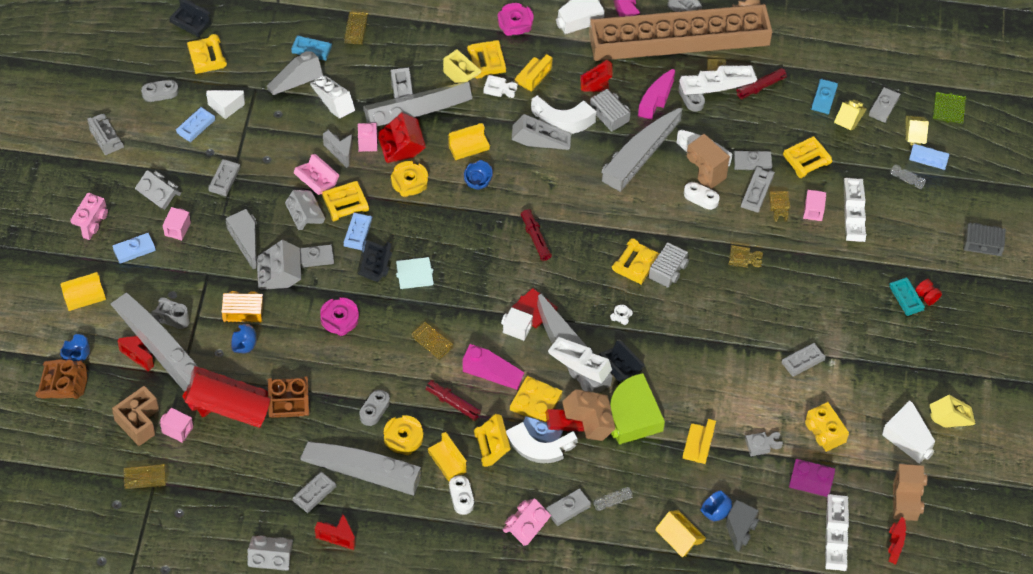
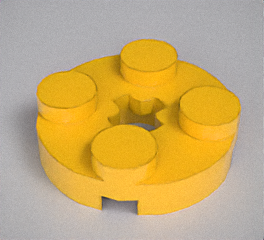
M405 161L395 166L391 174V184L401 196L416 195L427 188L428 172L423 165L413 164V161ZM409 176L413 180H406V177Z
M407 415L397 419L394 417L384 427V443L393 452L410 455L423 442V429L420 422L414 417ZM407 432V437H400L399 433Z

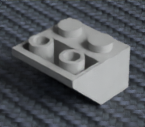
M281 240L257 256L259 289L289 288L301 280L299 247Z

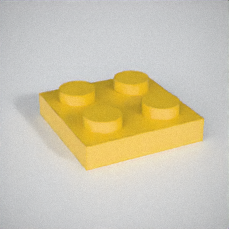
M527 376L511 403L510 410L525 417L547 423L546 411L547 409H555L563 391Z

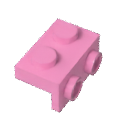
M316 154L311 155L309 163L296 167L294 174L318 195L322 194L323 191L335 188L339 178V174Z
M87 193L71 218L72 224L81 227L83 238L90 240L93 234L97 233L101 221L106 218L108 210L105 198Z
M536 499L521 502L517 507L518 511L516 514L511 515L505 521L507 525L503 528L505 533L511 532L524 546L528 545L551 517Z

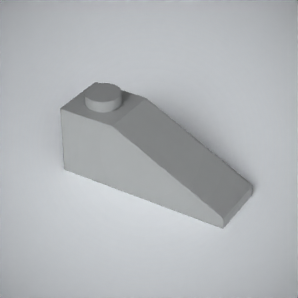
M312 51L303 52L301 56L295 57L267 85V89L275 95L323 77L318 56Z
M523 114L513 124L512 140L526 146L569 150L571 133Z
M245 209L227 217L226 225L227 230L252 269H256L255 225H257L255 217L250 215Z

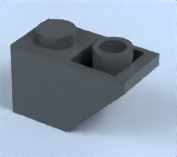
M736 500L728 514L726 527L735 550L740 551L742 545L746 546L751 537L749 533L751 529H756L760 519L757 518L759 510Z

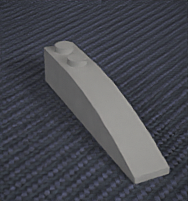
M468 81L363 107L367 123H376L377 126L389 124L400 113L416 117L471 100L472 95Z
M678 108L651 123L635 135L619 152L617 151L609 164H605L602 169V182L621 192L681 121L682 109Z
M127 292L113 301L111 306L183 391H187L194 366H197L165 328Z
M542 294L538 295L537 307L552 345L560 337L587 347ZM566 366L572 378H576L580 382L581 388L584 391L600 393L611 386L612 375L610 373L601 384Z
M308 442L300 458L301 461L413 496L421 480V467L344 446Z

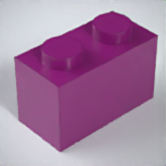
M796 459L789 487L827 497L832 486L835 468Z

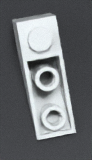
M326 75L310 83L331 113L338 118L355 111L350 92Z

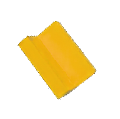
M547 54L542 60L534 57L515 78V83L532 92L552 69V57Z
M483 123L449 133V149L455 160L490 149V145L484 135Z
M97 272L60 284L68 311L106 300Z
M708 419L706 427L691 424L683 459L706 464L715 429V420Z
M442 433V441L428 448V453L450 482L453 477L466 473V460L447 433Z
M679 510L669 511L656 527V531L682 557L686 556L694 545L702 544L706 539Z

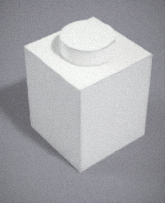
M511 307L509 313L504 314L501 322L503 324V333L525 341L532 327L533 316Z

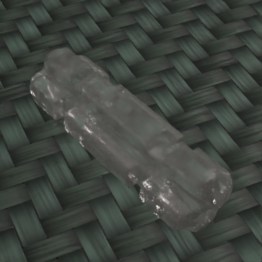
M898 165L892 167L891 175L899 176V179L911 185L915 184V187L919 189L924 187L925 179L917 178L916 174L906 169L902 170V167Z
M625 487L621 491L618 490L607 494L603 499L602 497L595 499L594 506L597 511L603 510L605 506L610 507L623 502L622 499L628 500L632 498V491L629 487Z

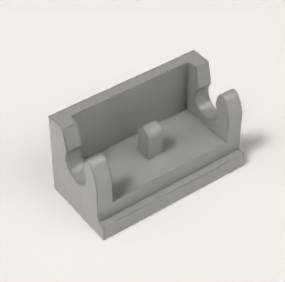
M105 114L88 118L89 130L105 155L124 148L123 143L116 135L108 119H105Z

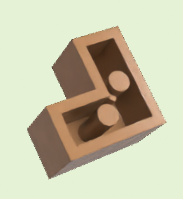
M705 134L688 145L686 156L690 162L695 163L699 167L698 180L702 185L712 189L726 179L730 159L726 152Z
M145 386L112 408L114 420L138 446L155 435L153 423L148 418L159 411L157 399Z
M575 389L562 401L566 418L583 422L586 438L603 441L616 429L608 395Z
M899 464L893 482V519L903 517L905 520L918 521L920 513L923 514L924 502L921 501V496H923L924 486L927 485V474H924V466Z

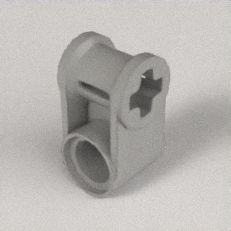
M668 0V8L674 12L702 9L701 3L698 0Z
M160 298L157 308L151 312V315L159 323H164L177 329H184L190 323L187 307L170 301L167 298Z

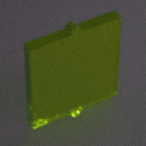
M936 92L933 119L943 120L947 123H963L966 97L953 95L952 93Z

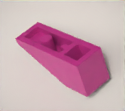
M470 344L463 358V372L518 390L524 372L491 351Z

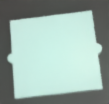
M429 257L396 261L398 271L396 277L399 278L400 289L433 285V269H431Z

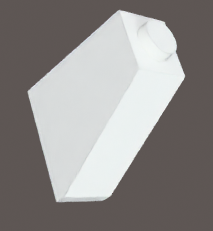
M570 0L558 10L557 26L563 30L564 34L590 26V20L604 18V9L599 0Z
M909 401L885 425L882 435L920 464L924 459L928 460L934 453L933 446L935 440L914 404Z

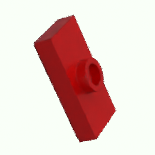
M547 409L548 430L584 431L583 422L567 419L564 410Z

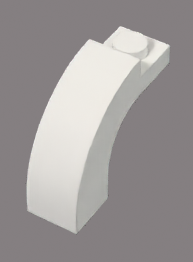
M538 96L532 99L531 111L535 116L539 117L540 121L571 134L583 131L595 123L596 110L584 101L570 110H557L549 106Z
M523 422L506 431L508 440L513 448L524 458L537 463L560 461L564 459L561 451H569L578 443L574 432L551 443L538 442L530 436Z

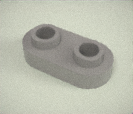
M173 80L147 83L141 89L142 97L149 102L171 99L177 96L178 85Z
M679 84V94L687 108L691 111L702 110L705 103L704 96L702 94L684 95L681 84Z
M376 390L369 396L359 413L360 421L364 425H375L382 417L390 403L387 392Z

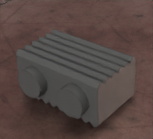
M968 223L965 233L964 250L1002 256L1005 246L1006 229L998 226L990 227L979 223Z

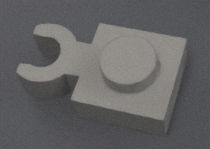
M765 432L746 435L745 441L750 456L770 453V448H782V441H774L779 439L780 433L774 432L769 437L766 436Z

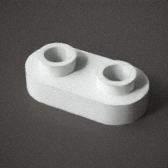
M690 182L684 188L685 198L705 209H714L719 204L718 193L699 183Z
M455 476L449 483L454 509L459 514H469L474 508V499L469 480L464 476Z

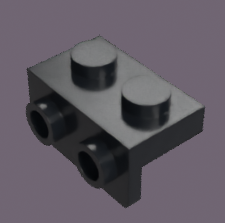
M179 0L180 7L170 16V23L200 37L211 25L210 12L205 8L195 5L190 0Z
M366 240L363 243L357 274L379 282L383 276L386 277L389 271L387 264L392 255V250H390L391 243L387 242L382 246Z
M621 340L616 341L612 349L603 351L598 355L609 359L612 368L610 373L620 383L640 374L645 366Z

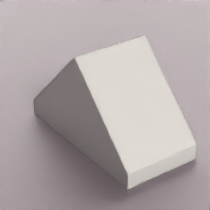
M207 91L208 105L225 119L245 105L244 91Z

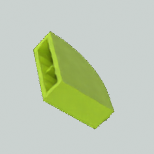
M638 374L623 381L616 388L611 398L610 407L616 428L611 433L612 437L617 439L618 444H623L663 432L665 421L644 374Z

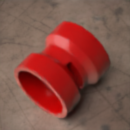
M930 279L922 281L915 289L918 296L923 297L924 302L928 306L937 302L942 296V292L933 286Z

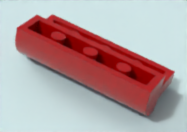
M194 366L186 392L185 403L260 428L265 419L270 398H268L267 390Z

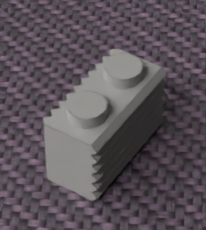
M606 89L591 98L590 106L596 110L597 117L611 132L629 122L630 109L619 101L615 93H611Z
M667 242L651 266L649 278L667 288L672 282L676 283L680 276L679 271L681 269L684 270L688 265V252Z

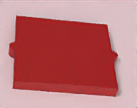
M532 288L524 296H520V300L512 308L532 315V326L537 328L542 324L537 307L538 295L540 293ZM546 299L552 305V307L555 310H557L558 307H556L553 303Z

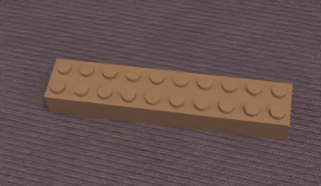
M766 5L592 19L589 26V37L594 61L769 46L772 36Z

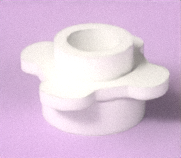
M617 305L610 318L612 321H618L622 325H626L633 312L625 305Z

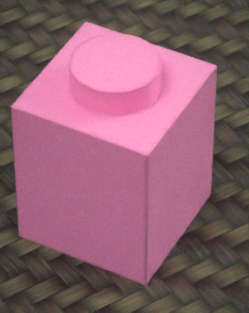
M358 123L359 152L377 151L376 123Z
M818 190L807 191L803 219L822 221L826 192Z
M171 207L163 223L164 235L183 240L191 223L189 212L184 209Z
M170 408L168 413H165L160 420L162 433L182 443L193 429L192 418L173 408Z

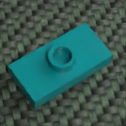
M907 277L890 283L889 287L906 316L924 311L925 306Z

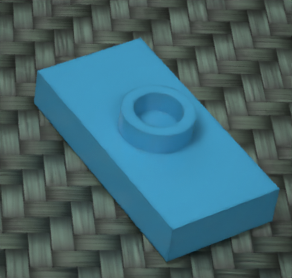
M297 36L292 47V53L301 55L303 52L312 51L318 56V59L326 61L332 46L328 42Z
M820 79L811 110L829 114L838 83Z

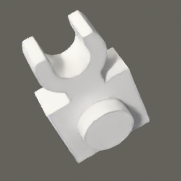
M488 75L484 86V93L501 97L502 93H504L508 97L513 98L515 97V91L511 89L517 90V84L514 82L507 84L504 78Z

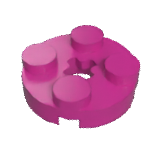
M510 3L502 7V11L498 13V25L504 31V34L511 36L531 31L533 13L530 8L527 7L526 9L520 3Z
M340 298V300L334 301L330 299L321 308V324L331 333L344 336L358 324V308L350 299ZM343 313V318H336V314L340 315Z

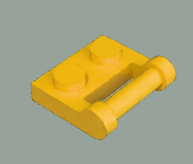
M213 34L209 38L187 42L195 74L226 67L227 62L223 58L218 35ZM210 46L213 47L216 60L212 62L207 48Z
M499 40L471 44L467 47L472 63L481 70V73L475 76V78L479 79L485 75L506 72ZM478 52L483 53L486 67H481Z
M814 136L783 152V156L795 169L799 178L805 177L807 173L823 165L827 166L832 163L831 156ZM817 156L821 157V159L804 167L801 165Z
M357 181L322 192V197L333 222L339 220L340 217L356 212L369 211L367 201ZM357 201L360 203L338 211L335 209Z
M630 239L627 243V248L619 260L613 264L612 269L616 273L642 285L660 253L639 244L635 239ZM632 252H637L638 254L628 268L624 267Z
M495 414L481 427L474 429V435L478 438L483 457L481 462L484 467L493 465L511 449L502 415ZM486 435H487L489 447H490V450H491V454L489 453V449H488V445H487V441H486V437H485Z

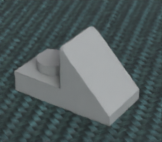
M409 68L391 70V86L394 92V99L413 94Z
M329 130L323 133V145L347 168L350 164L352 152V135L340 141L339 137L333 135Z

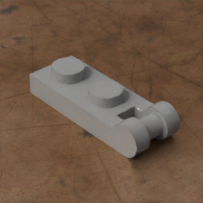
M757 166L742 201V208L759 213L770 184L773 181L774 171L769 170L768 172L763 170L762 167Z

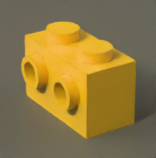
M828 402L807 412L805 424L808 430L814 433L817 443L826 452L847 442L849 432Z

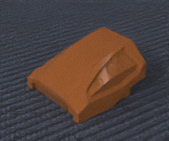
M59 359L43 363L44 370L38 392L35 394L38 398L78 399L84 394L88 377L86 365L82 361Z
M308 377L268 379V398H270L269 418L309 416Z

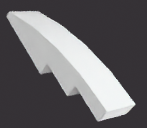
M719 66L717 71H700L698 76H681L679 81L685 95L732 89L756 82L757 78L752 66Z
M844 178L846 241L865 242L866 239L863 179Z
M830 494L827 496L826 569L842 571L847 569L848 496Z

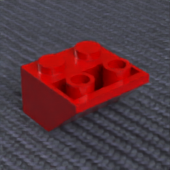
M400 113L377 133L387 163L414 158L426 148L418 120L405 113Z

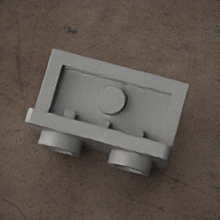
M147 170L135 189L165 210L175 194L180 196L181 192L177 190L178 186L171 181L166 182L164 180L165 176L155 170L153 173Z
M293 190L285 204L298 230H303L307 223L322 224L325 217L312 191Z
M252 536L248 548V566L288 570L293 540Z

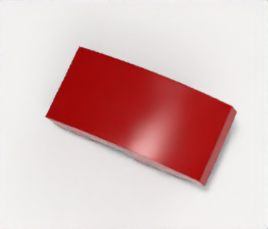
M903 517L900 518L898 523L894 522L889 531L892 534L890 539L892 544L888 550V553L891 554L889 562L895 565L900 557L906 536V522Z

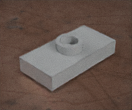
M884 87L870 110L869 116L886 123L900 98V94Z
M734 151L735 170H756L757 166L762 167L763 170L772 169L771 152Z
M223 159L208 187L209 192L227 196L240 170V164Z
M331 245L299 248L301 268L334 264Z
M812 343L782 359V364L791 376L794 377L824 361L825 356L817 345Z
M320 472L293 497V501L308 513L336 487V483L323 472Z
M578 489L547 507L546 511L551 515L554 523L559 526L590 508L591 503L583 492Z

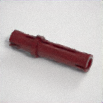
M779 68L756 80V82L738 88L736 90L738 92L737 95L740 99H744L751 94H757L760 90L787 77L786 72L783 68Z
M526 209L520 215L525 223V230L530 234L540 260L547 261L552 257V254L541 234L539 223L536 222L532 211Z
M430 380L428 383L430 386H426L425 389L427 392L438 397L442 403H448L472 420H477L479 417L477 414L480 415L481 413L480 409L453 394L451 389L444 388L434 382V380Z

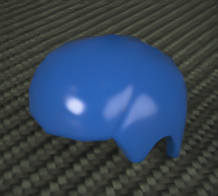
M483 160L470 163L464 171V181L470 188L476 190L487 187L493 176L491 166Z
M250 324L238 325L241 330L234 332L232 335V350L234 353H249L257 342L256 331Z
M74 334L71 341H64L63 347L60 350L61 358L63 360L83 362L89 357L90 345L84 335Z
M717 491L703 503L701 512L711 521H720L730 513L732 501L723 491Z

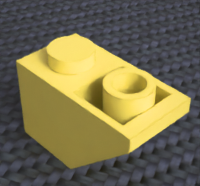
M857 100L843 102L834 123L853 130L867 108L863 107V103Z

